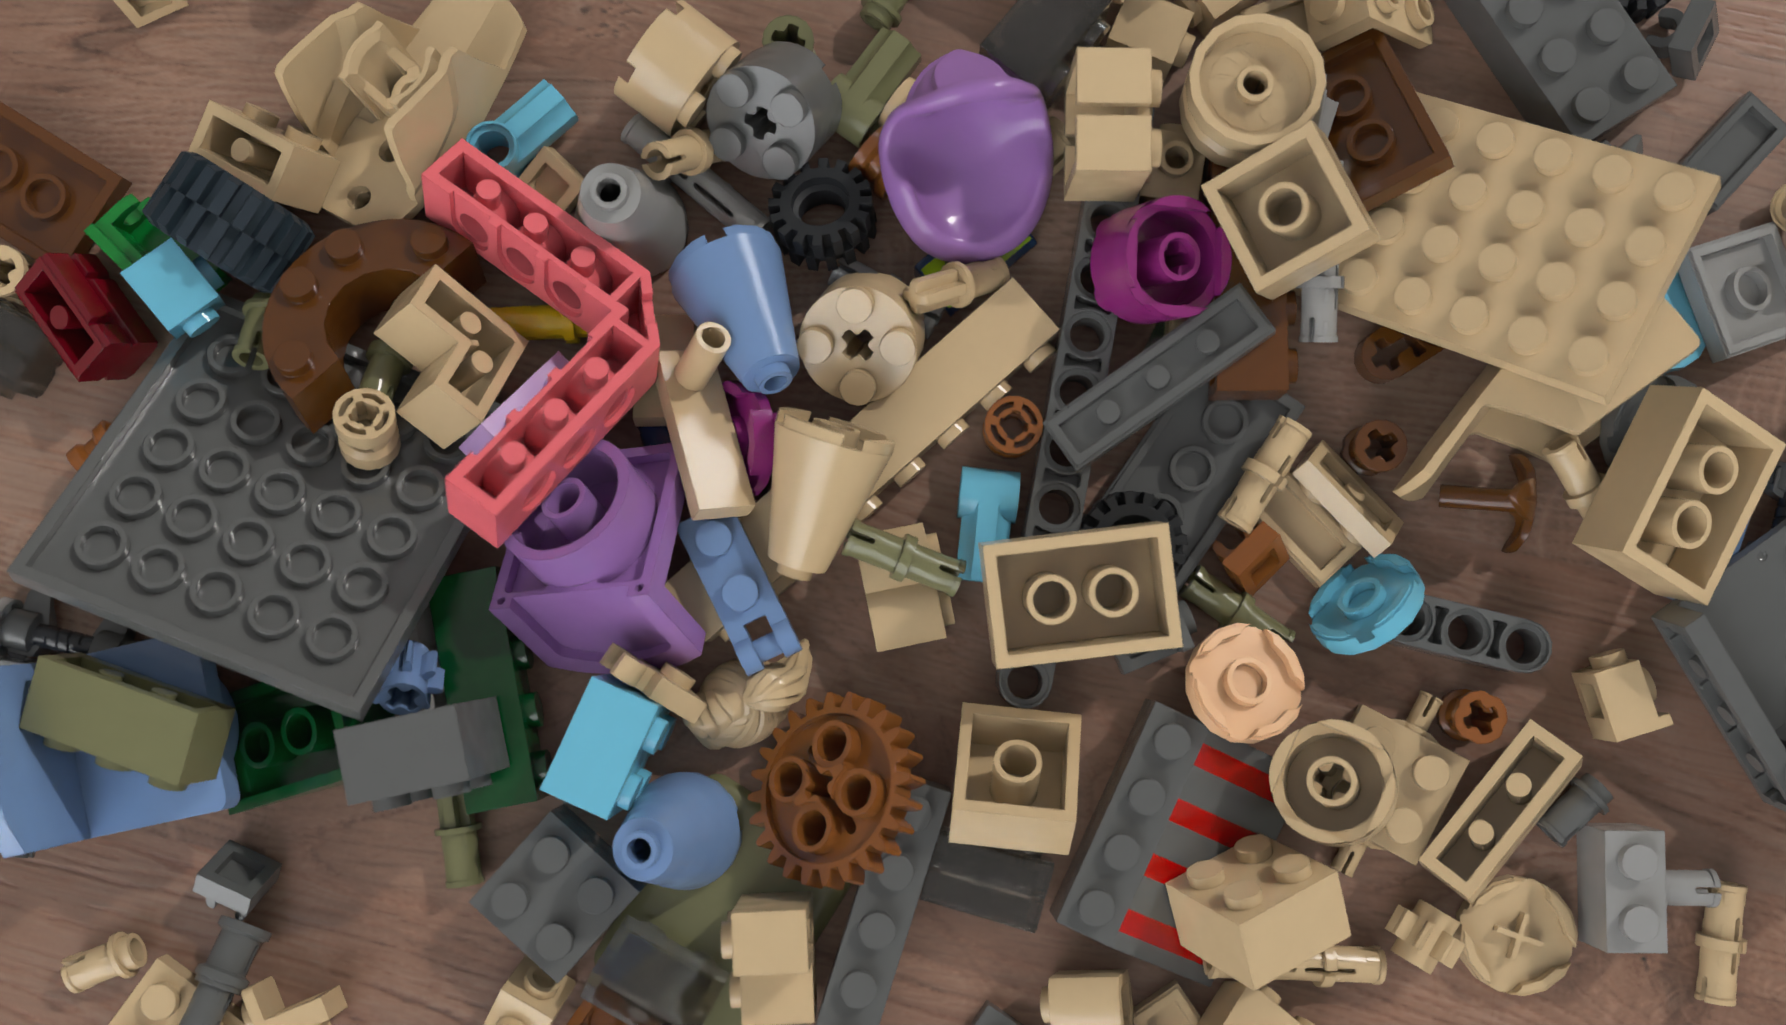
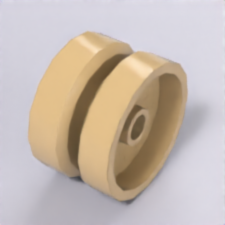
M1266 13L1237 15L1214 27L1196 48L1179 99L1181 125L1193 147L1214 164L1231 168L1313 120L1320 108L1326 87L1323 57L1310 35L1289 19Z

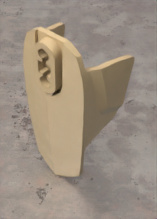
M1663 298L1608 406L1521 376L1504 368L1488 364L1436 430L1392 492L1406 501H1416L1424 498L1466 439L1473 434L1519 449L1548 463L1549 461L1545 459L1541 450L1545 449L1544 446L1560 435L1566 433L1578 435L1582 447H1586L1600 437L1601 419L1691 355L1700 345L1699 337L1674 307Z

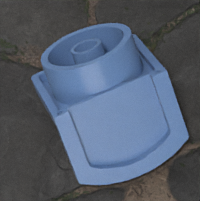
M148 639L86 654L236 708L229 691L218 678L216 663L157 639ZM36 663L0 666V853L4 858L233 808L239 803L240 791L233 759L239 737V723L236 710L216 779L190 784L185 791H168L150 785L148 783V775L134 770L124 772L100 767L95 764L96 756L83 751L66 752L49 748L43 744V736L19 728Z

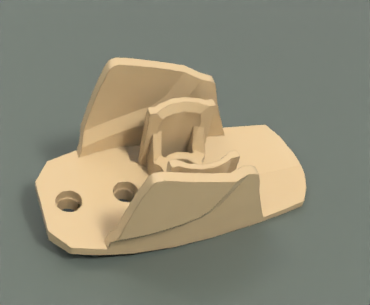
M432 0L413 25L384 15L363 3L356 2L349 8L327 17L279 61L275 68V76L305 131L323 140L320 145L323 152L341 161L322 205V208L327 213L352 226L387 219L411 220L424 207L421 174L461 138L466 140L467 134L474 126L484 122L527 33L522 17L509 0Z

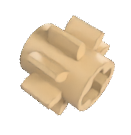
M1421 899L1418 900L1412 912L1398 904L1384 928L1398 936L1390 950L1430 975L1438 961L1453 969L1466 944L1453 937L1460 922Z

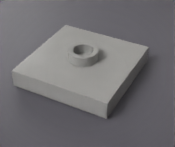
M1774 221L1689 248L1678 269V274L1712 364L1786 338V250Z

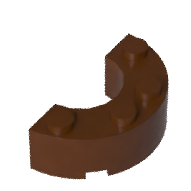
M410 219L371 221L334 231L327 238L305 251L283 273L274 287L265 309L262 324L263 350L274 379L299 419L313 434L333 418L332 411L335 403L345 393L355 389L345 371L343 359L349 340L363 323L381 312L388 311L392 301L397 299L405 289L435 264L471 294H474L487 282L475 247L471 241L448 228L429 222Z

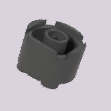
M775 41L750 52L724 73L713 85L707 101V122L711 133L709 141L714 149V154L719 159L730 161L740 170L759 178L784 180L798 171L834 135L842 115L841 93L837 83L832 85L822 70L826 65L821 59L801 45L785 41Z

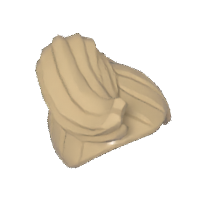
M805 638L802 639L800 644L803 650L787 658L784 656L773 663L766 661L764 662L765 669L751 676L746 674L739 659H733L717 666L704 679L699 692L696 693L708 705L695 724L682 718L684 724L710 750H719L725 746L744 748L766 739L772 734L774 728H778L785 719L790 705L798 702L807 693L812 669L809 641Z

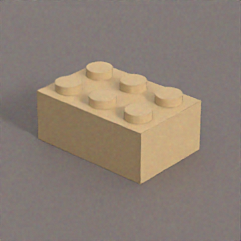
M1650 385L1572 543L1655 595L1707 606L1786 444L1703 387Z
M1154 521L978 543L991 657L997 669L1183 647L1169 523Z

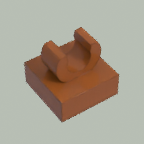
M1263 521L1250 534L1235 528L1240 537L1244 539L1235 549H1228L1217 540L1212 544L1233 586L1239 591L1247 592L1252 596L1290 559L1280 534Z

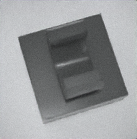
M1691 0L1685 13L1675 8L1660 10L1658 14L1660 27L1672 29L1675 32L1667 37L1648 35L1646 41L1658 58H1670L1672 76L1696 80L1719 34L1716 1Z
M229 840L196 874L193 892L206 897L208 907L214 909L218 904L224 905L236 911L235 919L243 921L278 881L282 863Z

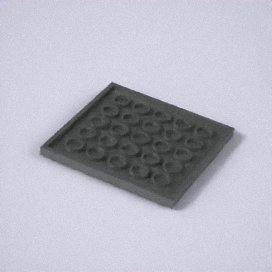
M217 292L225 303L223 307L216 311L220 315V319L196 337L190 338L185 333L178 339L174 337L6 571L15 583L362 722L470 531L468 526L448 512L445 477L466 457L459 447L479 425L443 449L396 413L401 441L398 456L390 464L380 469L364 470L355 468L346 462L340 452L333 418L313 434L293 410L270 369H252L258 350L256 347L252 348L246 367L235 362L232 358V350L237 344L245 321V316L242 312L244 302ZM348 344L343 359L344 368L354 388L358 389L369 361L366 358V350ZM412 369L409 374L403 375L392 401L395 406V412L421 372ZM493 402L484 420L488 418L501 404Z

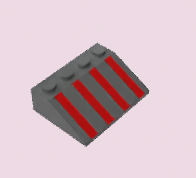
M1145 698L1051 905L1050 912L1055 921L1110 948L1211 987L1214 979H1208V975H1205L1203 959L1180 945L1165 883L1185 873L1192 864L1203 860H1210L1234 847L1235 843L1243 837L1261 833L1275 841L1277 840L1285 820L1278 812L1271 794L1269 770L1273 757L1248 744L1230 742L1210 732L1202 722L1157 701Z

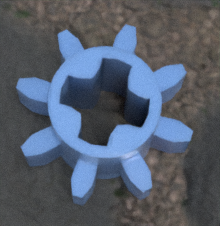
M408 640L373 703L380 704L388 712L397 715L415 713L422 708L429 709L431 694L443 693L445 670L437 667L438 652L436 650L429 651L420 642Z

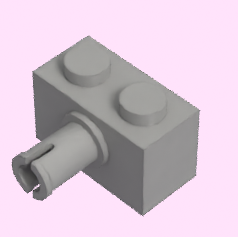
M1587 823L1576 833L1578 940L1606 953H1668L1667 906H1706L1707 908H1715L1720 904L1722 894L1708 893L1707 889L1698 888H1721V882L1715 870L1711 868L1702 870H1666L1665 831L1636 823Z

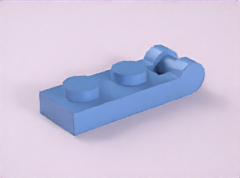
M739 517L695 521L689 518L679 523L677 532L746 674L751 676L765 669L764 662L782 653L787 658L803 650ZM766 616L772 632L753 641L745 625Z

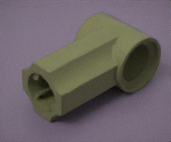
M882 27L846 75L843 73L838 74L831 81L832 85L837 83L842 98V115L836 132L857 148H860L870 135L881 127L878 125V120L885 105L904 80L911 76L921 62L922 55L913 47L908 39L897 31Z

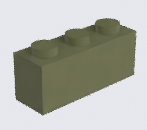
M81 652L41 655L37 659L19 728L43 736V744L49 748L66 752L83 751L96 756L95 764L100 767L124 772L134 770L148 775V783L156 788L168 791H185L190 784L216 779L236 708Z

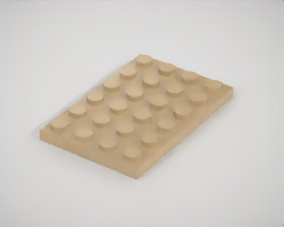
M1416 92L1451 155L1455 167L1368 211L1382 240L1339 263V276H1345V285L1343 289H1338V310L1608 406L1721 189L1720 176ZM1292 289L1296 295L1301 297L1302 289Z

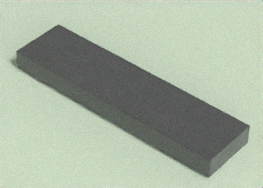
M1238 283L1205 307L1207 308L1206 310L1190 317L1042 422L1077 473L1275 335L1276 329L1241 283Z

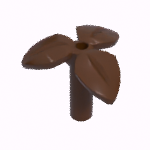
M1517 453L1508 455L1518 483L1512 489L1440 484L1439 507L1509 512L1514 517V529L1504 544L1502 552L1513 553L1517 551L1530 535L1537 505V479L1535 468L1524 455Z

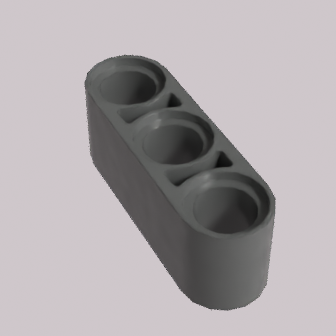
M1425 594L1423 605L1408 630L1386 643L1492 670L1532 673L1540 670L1548 662L1552 653V641L1549 633L1542 625L1532 620ZM1455 617L1461 618L1467 627V638L1465 643L1459 648L1451 643L1448 636V627ZM1513 631H1516L1524 642V651L1516 661H1513L1508 656L1506 650V641Z

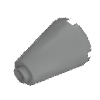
M606 163L593 168L582 181L574 218L649 270L651 277L659 273L662 274L670 269L676 256L685 248L689 231L684 203L673 186L664 180H653L647 176L644 170L616 163Z

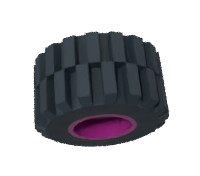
M181 151L142 209V212L153 226L262 293L273 292L283 273L308 249L316 237L306 222L234 175L194 152Z

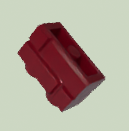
M45 253L39 256L15 286L16 294L78 382L100 381L102 378H105V380L128 379L135 374L158 347V341L114 279H110L109 272L96 254L75 253L70 257L68 253Z

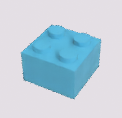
M612 674L591 676L540 790L605 820L610 819L623 809L629 811L634 801L641 795L651 779L652 772L644 769L650 754L654 755L657 749L661 751L664 749L677 718L669 715V709L648 698L642 691L624 683Z

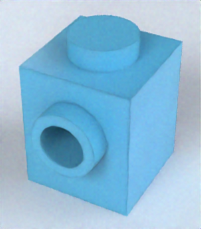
M172 238L120 273L176 339L185 333L190 338L196 337L220 319V315L216 311L223 307L225 303L215 290L225 283L202 256H198L193 261H190Z

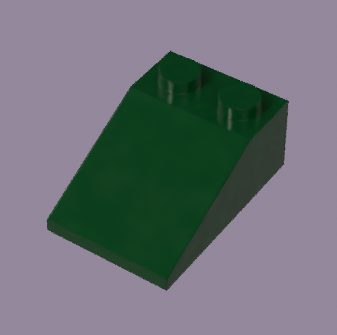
M264 682L231 692L230 695L236 707L239 723L238 745L233 759L239 785L240 801L235 807L228 809L229 815L344 785L333 730L395 717V714L388 712L380 704L372 703L361 722Z

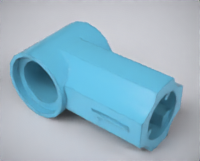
M543 79L495 121H485L474 126L467 134L466 141L485 155L494 147H508V155L498 164L519 178L543 146L549 147L575 125L579 119L565 98L552 84Z
M962 466L957 506V518H961L957 559H962L967 563L964 574L960 573L958 576L962 580L983 582L979 542L1010 538L1011 523L1015 524L1021 480L1020 472Z

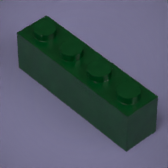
M498 566L444 576L429 602L440 667L445 670L444 689L447 705L496 696L510 767L490 773L491 785L463 793L467 815L534 802L549 796L548 793L540 790L552 763L549 750H541L537 727L544 725L543 706L538 692L530 691L527 669L533 668L534 665L533 651L489 611L501 569Z

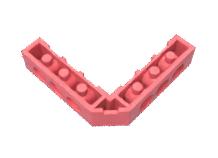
M461 138L421 174L425 216L437 225L464 236L473 243L477 254L589 333L588 343L561 370L555 367L547 375V384L520 412L513 409L506 416V426L477 455L470 452L445 477L448 512L498 549L655 384L660 339L658 325L655 322L650 271Z

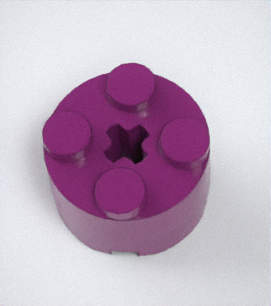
M1182 195L1158 198L1123 209L1104 219L1096 229V237L1092 245L1090 257L1091 276L1095 286L1094 296L1098 305L1103 310L1113 312L1121 319L1135 324H1153L1200 314L1207 309L1205 307L1215 296L1221 295L1230 277L1232 264L1231 246L1222 226H1215L1211 218L1205 213L1210 210L1202 202Z

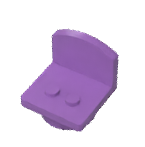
M601 439L504 542L507 548L489 611L547 666L584 673L611 674V670L599 662L612 643L619 645L637 658L645 660L660 670L666 661L674 666H680L702 654L706 632L665 587L685 500V493L672 443L619 450L612 443Z

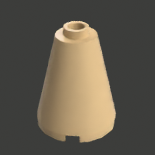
M781 407L777 412L774 430L768 557L778 563L776 569L778 573L793 579L810 581L813 573H826L891 458L896 442L887 440V436L879 432L829 416V420L814 418L813 423L809 422L811 411Z

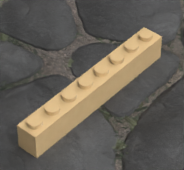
M1013 277L916 362L906 381L896 391L882 399L871 401L849 421L887 436V440L896 442L891 458L856 518L862 523L883 504L877 495L893 481L900 488L906 485L926 466L920 458L937 442L944 450L949 447L970 427L964 418L980 404L986 411H989V408L997 400L1004 398L1013 389L1007 380L1023 366L1029 373H1032L1056 351L1050 342L1055 339L1060 329ZM770 490L756 502L755 507L748 516H741L739 519L779 597L796 580L776 571L778 563L768 557ZM692 560L689 561L665 583V587L706 632V642H711L720 636L726 643L730 638Z

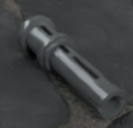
M221 915L218 925L222 929L206 962L198 963L194 971L197 973L194 979L198 980L199 983L179 1025H220L234 994L240 996L241 991L248 987L250 982L246 979V975L261 943L269 942L272 933Z

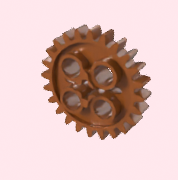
M827 692L824 703L809 698L806 700V715L793 710L788 712V720L791 727L788 731L777 727L774 728L772 733L777 741L775 748H760V754L768 763L766 769H756L751 772V776L762 781L761 790L748 795L749 801L761 804V810L749 819L751 825L765 828L758 837L756 844L759 847L772 850L767 862L770 865L784 868L782 876L785 878L800 881L802 885L822 889L824 886L835 890H843L845 882L863 885L865 882V870L879 874L884 872V864L881 857L883 852L898 857L901 855L900 847L894 839L898 832L907 835L914 834V828L905 820L907 812L922 810L923 805L911 799L910 796L911 790L925 785V779L911 774L910 769L918 765L923 760V756L906 749L912 743L915 735L908 730L900 728L903 718L900 715L885 710L886 705L852 692H847L845 697ZM871 791V796L869 798V801L867 802V797L869 795V792Z

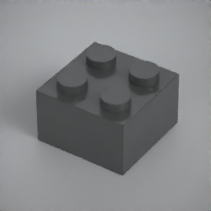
M496 696L333 730L347 804L349 806L371 801L373 813L410 805L412 802L433 797V800L470 792L472 789L491 785L490 773L510 767Z
M563 804L551 810L473 896L469 903L558 984L648 883L626 876L618 868L614 860L613 848Z

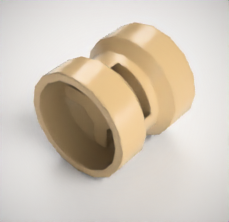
M359 388L345 393L335 403L332 411L333 423L338 435L342 456L346 462L355 468L364 470L380 469L390 464L398 456L401 447L393 402L383 392L371 388Z

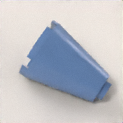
M732 225L724 227L725 237L708 243L705 235L693 240L676 256L669 269L672 294L697 328L705 322H715L726 328L731 336V345L723 360L747 390L763 394H775L791 384L800 368L782 252L772 234L758 226Z
M677 772L655 779L646 786L641 795L634 801L614 837L613 856L618 868L632 879L675 890L698 889L716 881L733 864L742 843V830L740 831L737 815L738 808L734 798L718 781L699 772Z

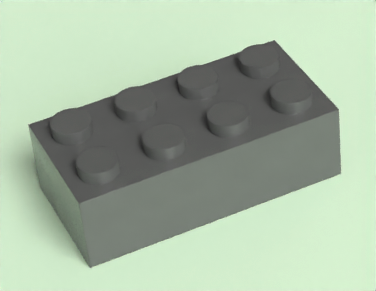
M1444 0L1527 123L1596 141L1651 106L1677 86L1618 0Z

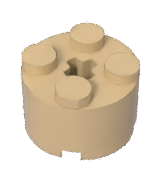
M684 0L676 1L677 15L666 8L650 25L626 61L635 68L629 82L627 83L618 76L614 86V94L671 138L679 130L690 127L700 129L707 118V112L703 108L713 85L724 73L738 63L742 56V52L739 51L740 43Z
M858 272L846 274L834 281L810 307L800 328L797 350L807 372L823 390L837 398L843 399L851 405L859 406L890 395L906 381L923 351L925 317L924 313L916 314L910 310L909 302L903 297L904 288L908 287L905 283L891 275L879 272L877 274ZM865 329L872 335V339L862 342L856 337V334L861 333Z
M1328 719L1297 729L1281 742L1271 761L1269 783L1272 798L1278 812L1292 829L1313 842L1332 847L1362 844L1374 837L1386 826L1395 810L1398 799V779L1392 760L1374 735L1354 723ZM1337 769L1344 770L1343 779L1350 785L1346 794L1336 792L1332 800L1326 799L1327 790L1319 783L1320 778L1323 774L1333 777Z

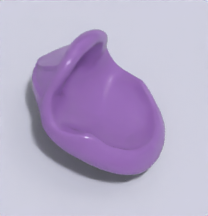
M962 49L953 50L930 63L919 74L907 95L906 101L889 114L880 132L878 143L879 163L890 204L910 239L927 254L942 261H959L963 264L992 260L1019 246L1038 224L1051 189L1054 152L1047 107L1041 91L1036 85L1010 77L998 64L983 55Z

